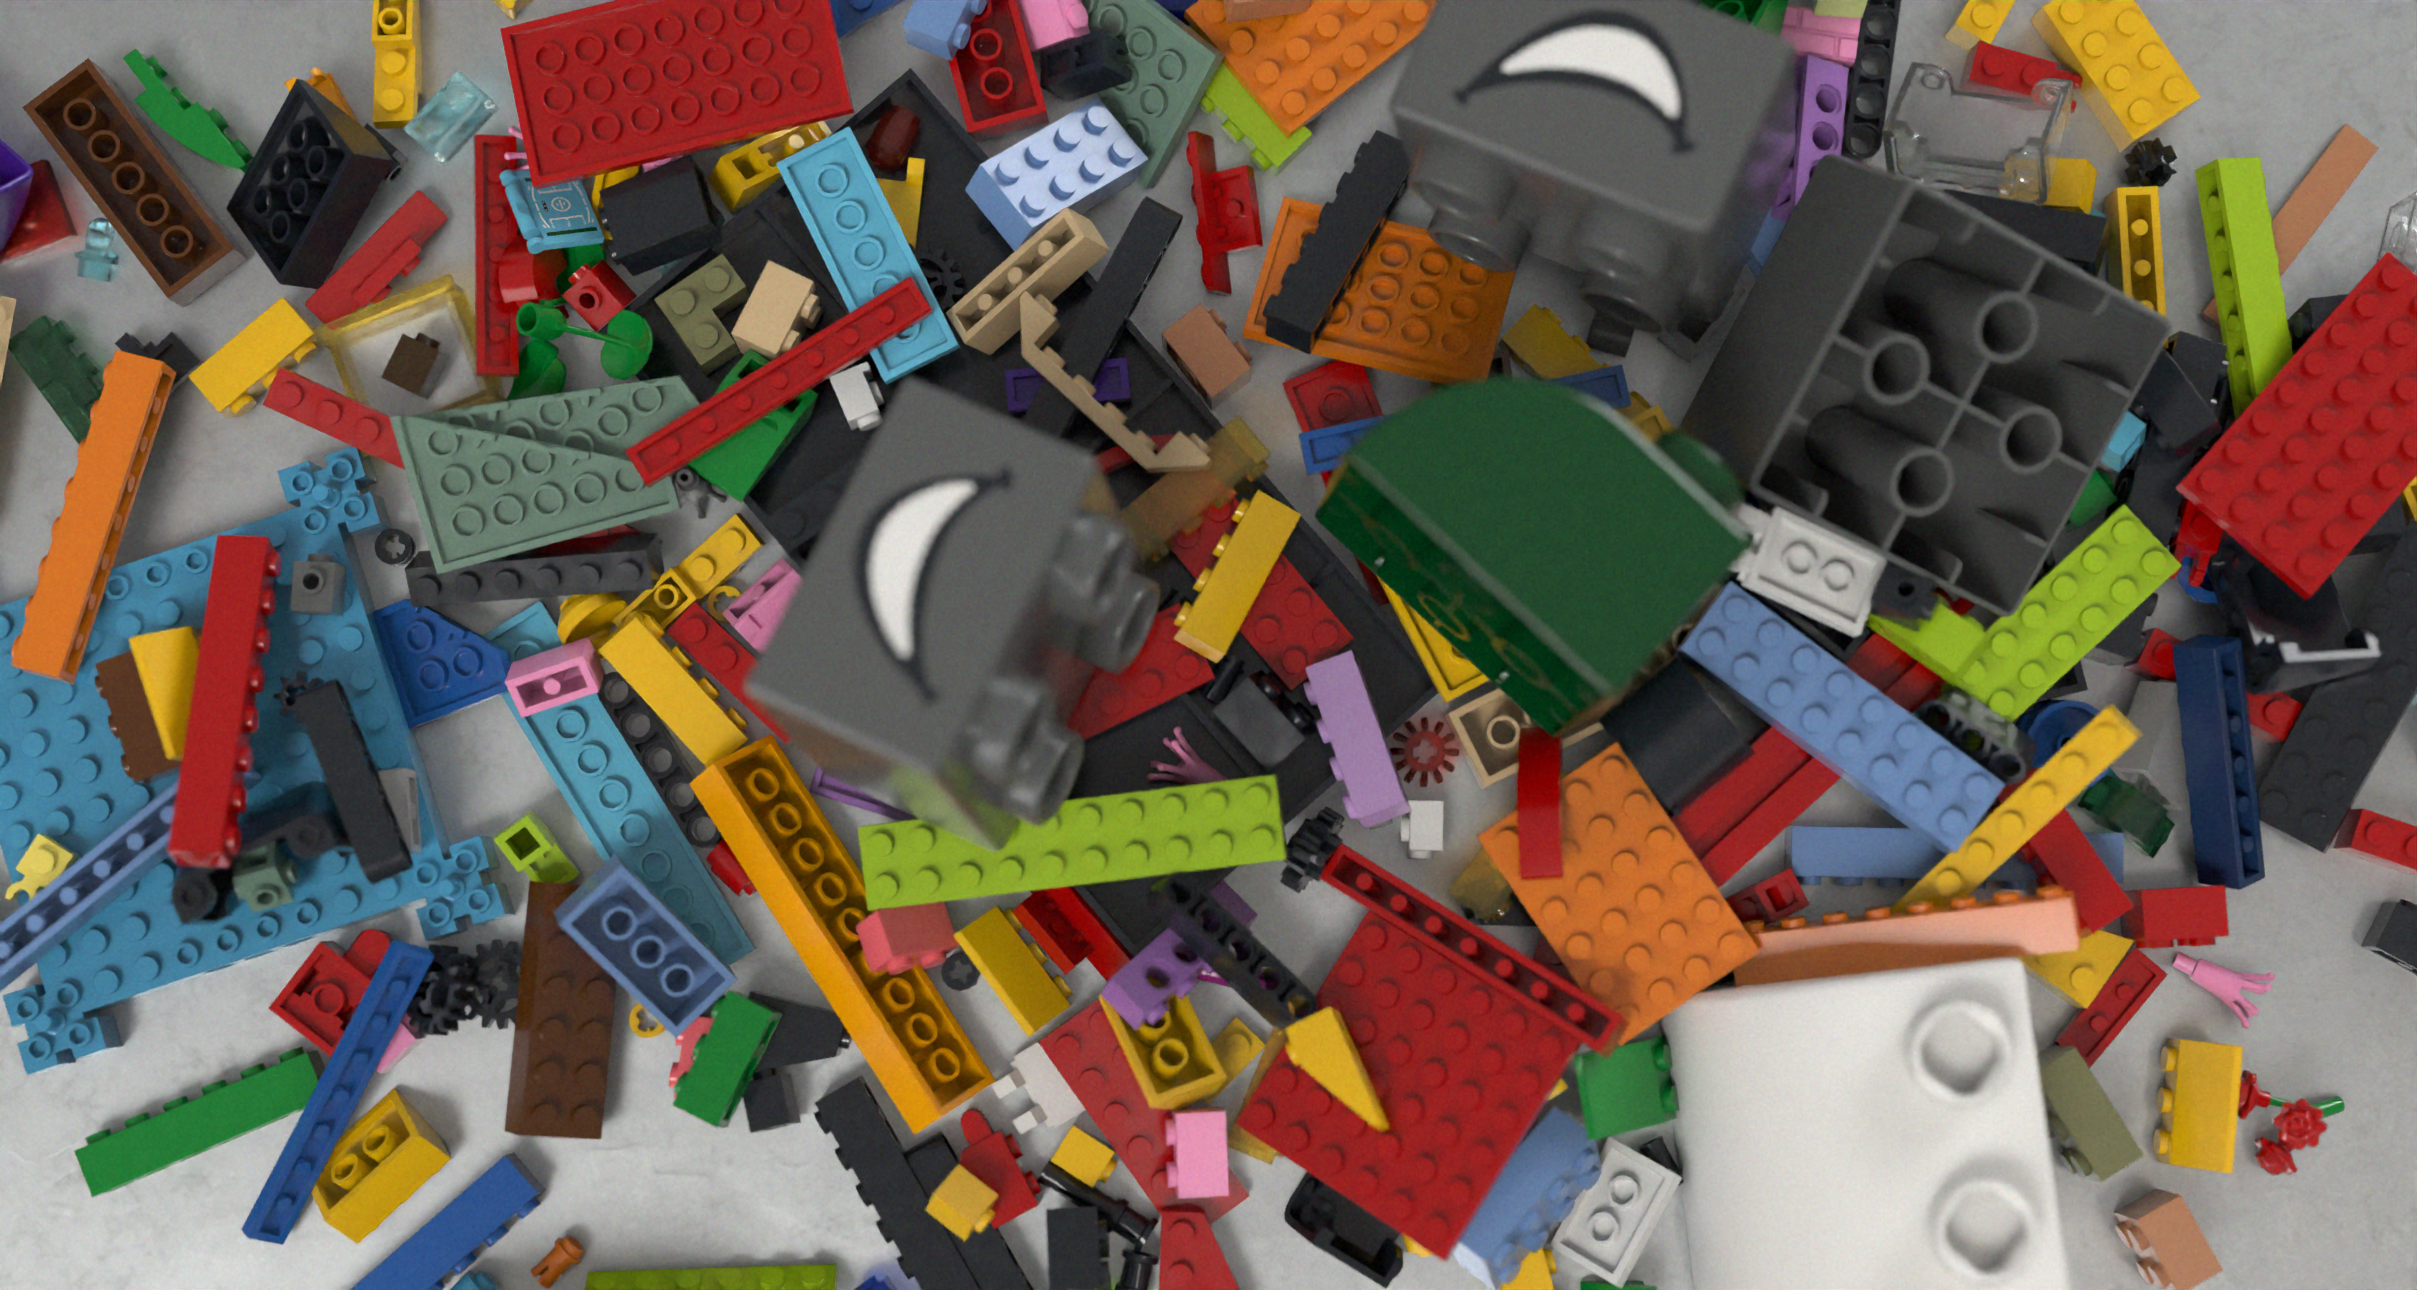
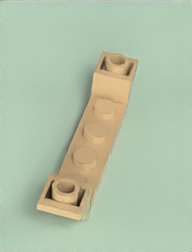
M1025 291L1020 296L1023 358L1149 473L1208 470L1213 465L1212 460L1207 456L1212 449L1194 433L1187 438L1179 431L1156 456L1153 452L1158 446L1139 429L1133 435L1122 425L1127 420L1126 416L1113 404L1108 402L1104 407L1101 406L1092 397L1097 390L1079 374L1074 379L1067 375L1061 369L1066 362L1049 346L1043 351L1040 350L1043 344L1061 326L1054 317L1058 311L1057 308L1041 294L1034 299Z

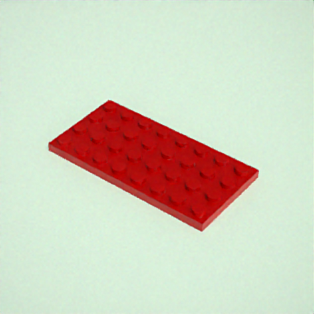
M615 0L500 29L532 186L537 190L854 113L830 0Z
M2387 251L2175 487V489L2305 600L2314 594L2417 476V275Z

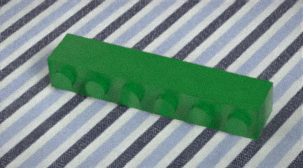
M303 1047L290 1050L278 1056L281 1063L266 1069L264 1063L255 1065L241 1071L242 1080L227 1085L225 1079L202 1088L204 1096L189 1102L187 1096L180 1097L162 1105L165 1112L150 1118L149 1113L146 1112L124 1121L126 1129L112 1134L109 1128L86 1137L87 1145L74 1152L91 1196L96 1197L110 1193L304 1110L325 1070L319 1051L304 1052Z

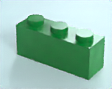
M729 990L726 996L722 995L713 1008L711 1017L715 1020L708 1034L703 1033L695 1044L693 1056L696 1058L689 1072H683L675 1085L674 1094L677 1097L673 1106L716 1128L728 1127L783 1013L741 992Z

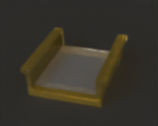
M451 274L313 329L319 345L330 350L347 396L389 416L398 414L411 416L502 402L507 399L500 377L476 376L475 314L466 291L454 282ZM418 332L440 342L441 345L438 351L450 356L428 400L381 378L402 334L415 339ZM360 450L363 458L371 456V454Z

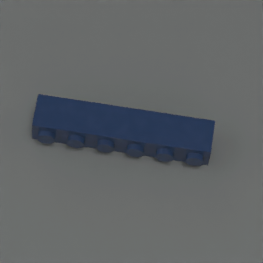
M2198 634L2173 645V665L2175 667L2178 691L2177 703L2180 710L2182 746L2184 748L2186 784L2191 812L2190 823L2193 830L2195 849L2194 861L2197 867L2198 883L2241 890L2265 878L2241 638Z

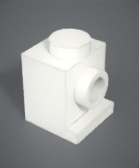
M868 362L829 377L851 430L859 427L861 431H866L883 422L877 406L884 404V400L876 381L867 383L868 380L873 379Z
M1408 800L1412 811L1408 813V817L1400 818V842H1407L1408 859H1433V852L1443 851L1444 801Z

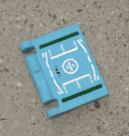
M508 169L500 174L501 183L503 186H507L505 193L522 236L528 240L526 246L531 254H537L543 250L604 242V235L581 180L537 190L532 186L529 170L514 171Z

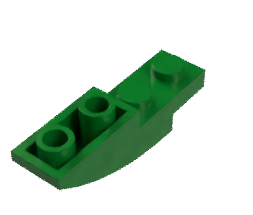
M135 48L123 57L124 61L147 89L134 100L162 130L191 152L211 164L244 176L250 165L249 161L254 157L240 139L233 142L227 135L225 130L230 126L215 107L207 110L198 101L192 104L178 86L172 89L164 79L169 73L153 54L147 58Z

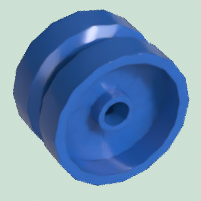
M2054 699L2038 702L2028 707L2019 716L2014 726L2029 735L2038 747V757L2030 770L2034 767L2040 770L2061 750V747L2063 748L2101 711L2086 702ZM2011 755L2013 761L2020 763L2015 756ZM2111 764L2085 788L2093 786L2108 772Z

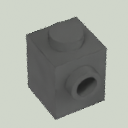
M308 554L307 561H294L290 611L304 615L343 616L346 566L333 562L334 556L325 554Z

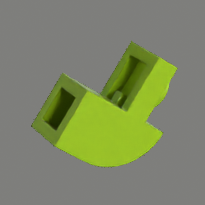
M531 810L498 832L493 838L494 842L518 873L524 870L531 881L567 884L580 875L578 868L555 840V834Z

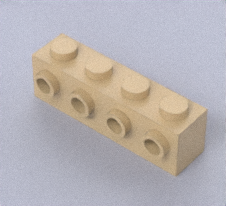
M1064 207L949 309L946 314L965 344L991 355L1021 329L1020 296L1025 291L1034 299L1041 294L1051 303L1108 253L1110 249L1091 220L1068 207Z

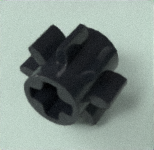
M2157 137L2153 141H2138L2130 154H2125L2124 156L2129 165L2124 170L2131 183L2138 181L2141 187H2163L2169 181L2171 175L2177 173L2173 164L2177 156L2172 146L2164 147Z
M298 670L296 680L280 678L284 686L280 693L273 695V698L281 700L284 706L279 713L281 716L288 717L296 712V722L304 724L296 705L295 695H297L299 689L309 690L323 684L324 680L316 677L308 683L307 672Z

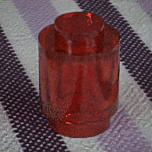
M893 105L890 111H885L865 145L870 152L869 158L883 168L889 169L891 165L901 166L920 134L918 127L921 124V120L919 117L899 105Z

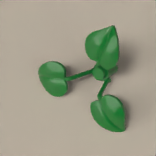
M601 243L560 248L567 267L557 277L559 292L563 295L573 286L568 278L585 263L591 269L603 259L607 263L606 252ZM564 297L550 301L541 299L539 304L531 302L523 304L516 316V326L522 335L531 336V341L525 345L520 353L519 375L517 378H514L506 401L561 393L566 380V366L563 361L556 358L559 348L549 340H555L565 332L605 341L600 355L605 373L618 380H627L634 377L647 363L648 356L652 350L653 338L649 324L640 314L621 310L609 320L607 334L567 325L566 317L559 309L554 308L569 304Z

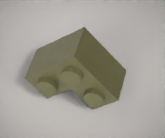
M722 253L654 300L662 315L705 376L739 354L736 343L719 318L748 300L750 296L745 284Z

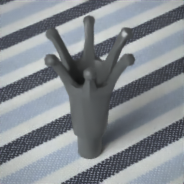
M682 469L678 471L676 476L672 475L674 483H677L679 488L681 506L684 500L692 502L697 509L699 519L705 518L706 514L702 507V501L707 497H713L722 503H725L727 500L725 495H721L712 489L711 482L692 469Z

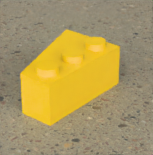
M2098 930L2094 934L2081 939L2080 949L2004 958L2020 961L2025 969V973L2071 1006L2087 1009L2134 941Z

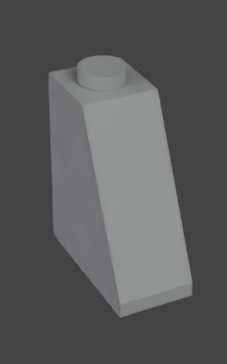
M2159 679L2157 682L2139 681L2127 719L2143 735L2111 764L2110 768L2146 807L2184 810L2187 799L2184 748L2182 746L2180 710L2177 703V682L2167 679Z

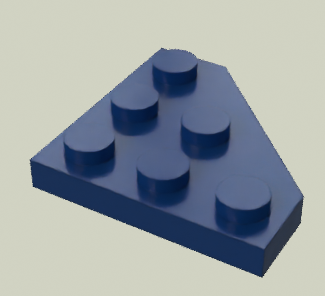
M404 599L372 612L409 729L419 728L509 693L505 684L511 666L507 649L429 606L413 607L411 599Z

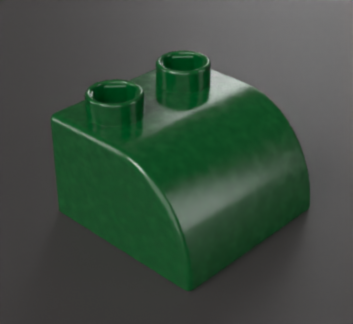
M1494 377L1461 382L1428 393L1388 414L1368 429L1344 452L1315 512L1316 520L1543 730L1554 738L1560 737L1613 700L1749 552L1752 544L1748 532L1730 517L1742 502L1743 494L1737 481L1729 470L1701 444L1687 435L1674 430L1662 432L1650 444L1623 418L1591 396L1563 384L1523 377Z

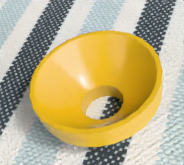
M617 592L572 595L567 598L560 606L561 613L557 625V635L561 643L565 645L590 637L606 628L611 630L615 626L612 620L627 607V603Z

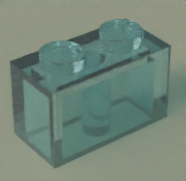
M458 70L403 130L437 162L445 167L499 108L488 95Z

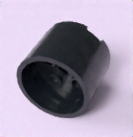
M1677 655L1597 717V720L1615 743L1618 742L1619 748L1634 768L1676 817L1756 754Z

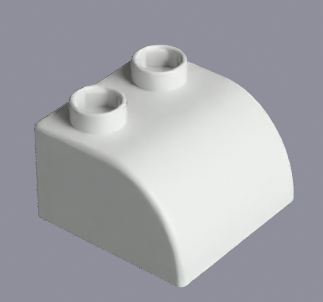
M1995 958L1736 987V984L1710 987L1694 994L1688 1001L1659 1020L1661 1035H1664L1665 1045L1667 1044L1670 1047L1672 1068L1669 1069L1672 1086L1676 1087L1679 1110L1676 1111L1677 1118L1672 1121L1678 1167L1683 1170L1682 1177L1684 1183L1681 1184L1695 1290H2070L2025 969L2020 961L2012 958Z

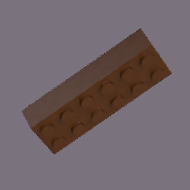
M89 58L23 106V109L169 300L181 307H185L248 259L108 74Z
M529 881L504 1131L518 1136L601 1139L617 980L558 924L554 915V911L581 885Z

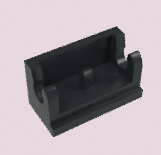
M1104 28L1040 50V88L1067 102H1071L1132 81V71L1125 64H1120L1116 53L1118 55L1127 54L1129 50L1123 42L1110 36L1109 31Z

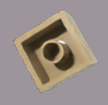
M768 260L731 333L740 352L745 354L749 349H752L771 362L802 343L801 340L807 328H815L823 311V307L819 306L821 301L814 282Z

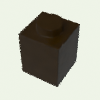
M418 332L415 339L402 334L381 378L428 400L450 356L438 351L441 345L440 342Z

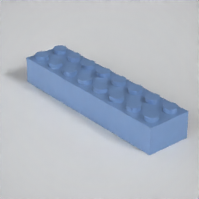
M1731 581L1721 587L1673 652L1944 854L1957 852L2006 785Z

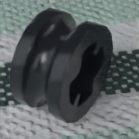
M397 528L387 529L378 535L375 541V552L382 562L394 567H401L413 559L416 553V544L408 533ZM394 537H399V543L405 545L402 554L396 553L397 558H392V553L386 550L388 541L394 543Z

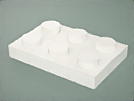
M1608 1137L1599 1154L1602 1165L1599 1180L1590 1190L1584 1189L1574 1200L1573 1210L1562 1221L1549 1246L1615 1286L1622 1288L1682 1177L1617 1140Z

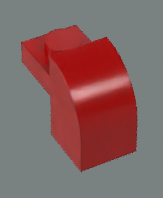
M518 235L507 246L500 259L499 285L504 302L516 301L520 309L523 304L528 302L539 304L541 299L550 301L561 298L553 282L567 267L560 248L531 254L526 246L528 240L524 239L522 235ZM565 305L554 307L561 311L566 320L570 317Z

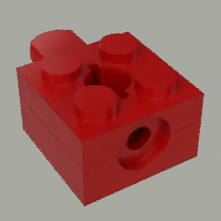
M366 929L358 935L347 951L334 941H320L268 1009L332 1057L394 938L384 930Z

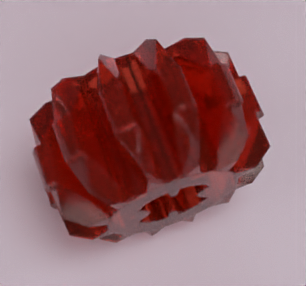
M1422 717L1419 722V732L1416 731L1411 721L1404 723V728L1410 736L1409 738L1399 732L1393 734L1392 738L1403 745V748H1390L1392 756H1402L1403 758L1402 761L1395 763L1397 771H1400L1405 766L1410 769L1404 776L1403 781L1405 783H1410L1415 773H1419V786L1426 787L1428 784V773L1430 772L1433 780L1440 784L1443 782V776L1438 767L1450 773L1454 771L1455 766L1444 760V758L1458 756L1459 750L1455 748L1445 749L1444 744L1453 741L1455 735L1454 733H1449L1442 739L1438 736L1443 729V722L1438 721L1431 732L1428 731V718ZM1421 741L1429 743L1428 749L1430 747L1434 749V755L1427 758L1425 764L1418 761L1420 756L1416 758L1413 756V749L1418 748Z

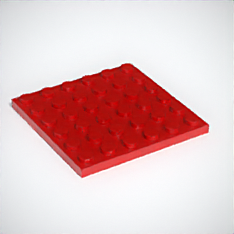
M1368 910L1315 997L1318 1002V1012L1328 1007H1332L1340 1012L1390 1128L1381 1131L1373 1127L1303 1069L1300 1064L1294 1065L1285 1044L1235 1124L1442 1261L1447 1262L1582 1043Z

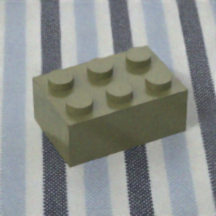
M2052 1044L2037 1054L2048 1138H2056L2063 1149L2059 1156L2071 1174L2078 1173L2083 1178L2103 1182L2144 1156L2076 1047Z

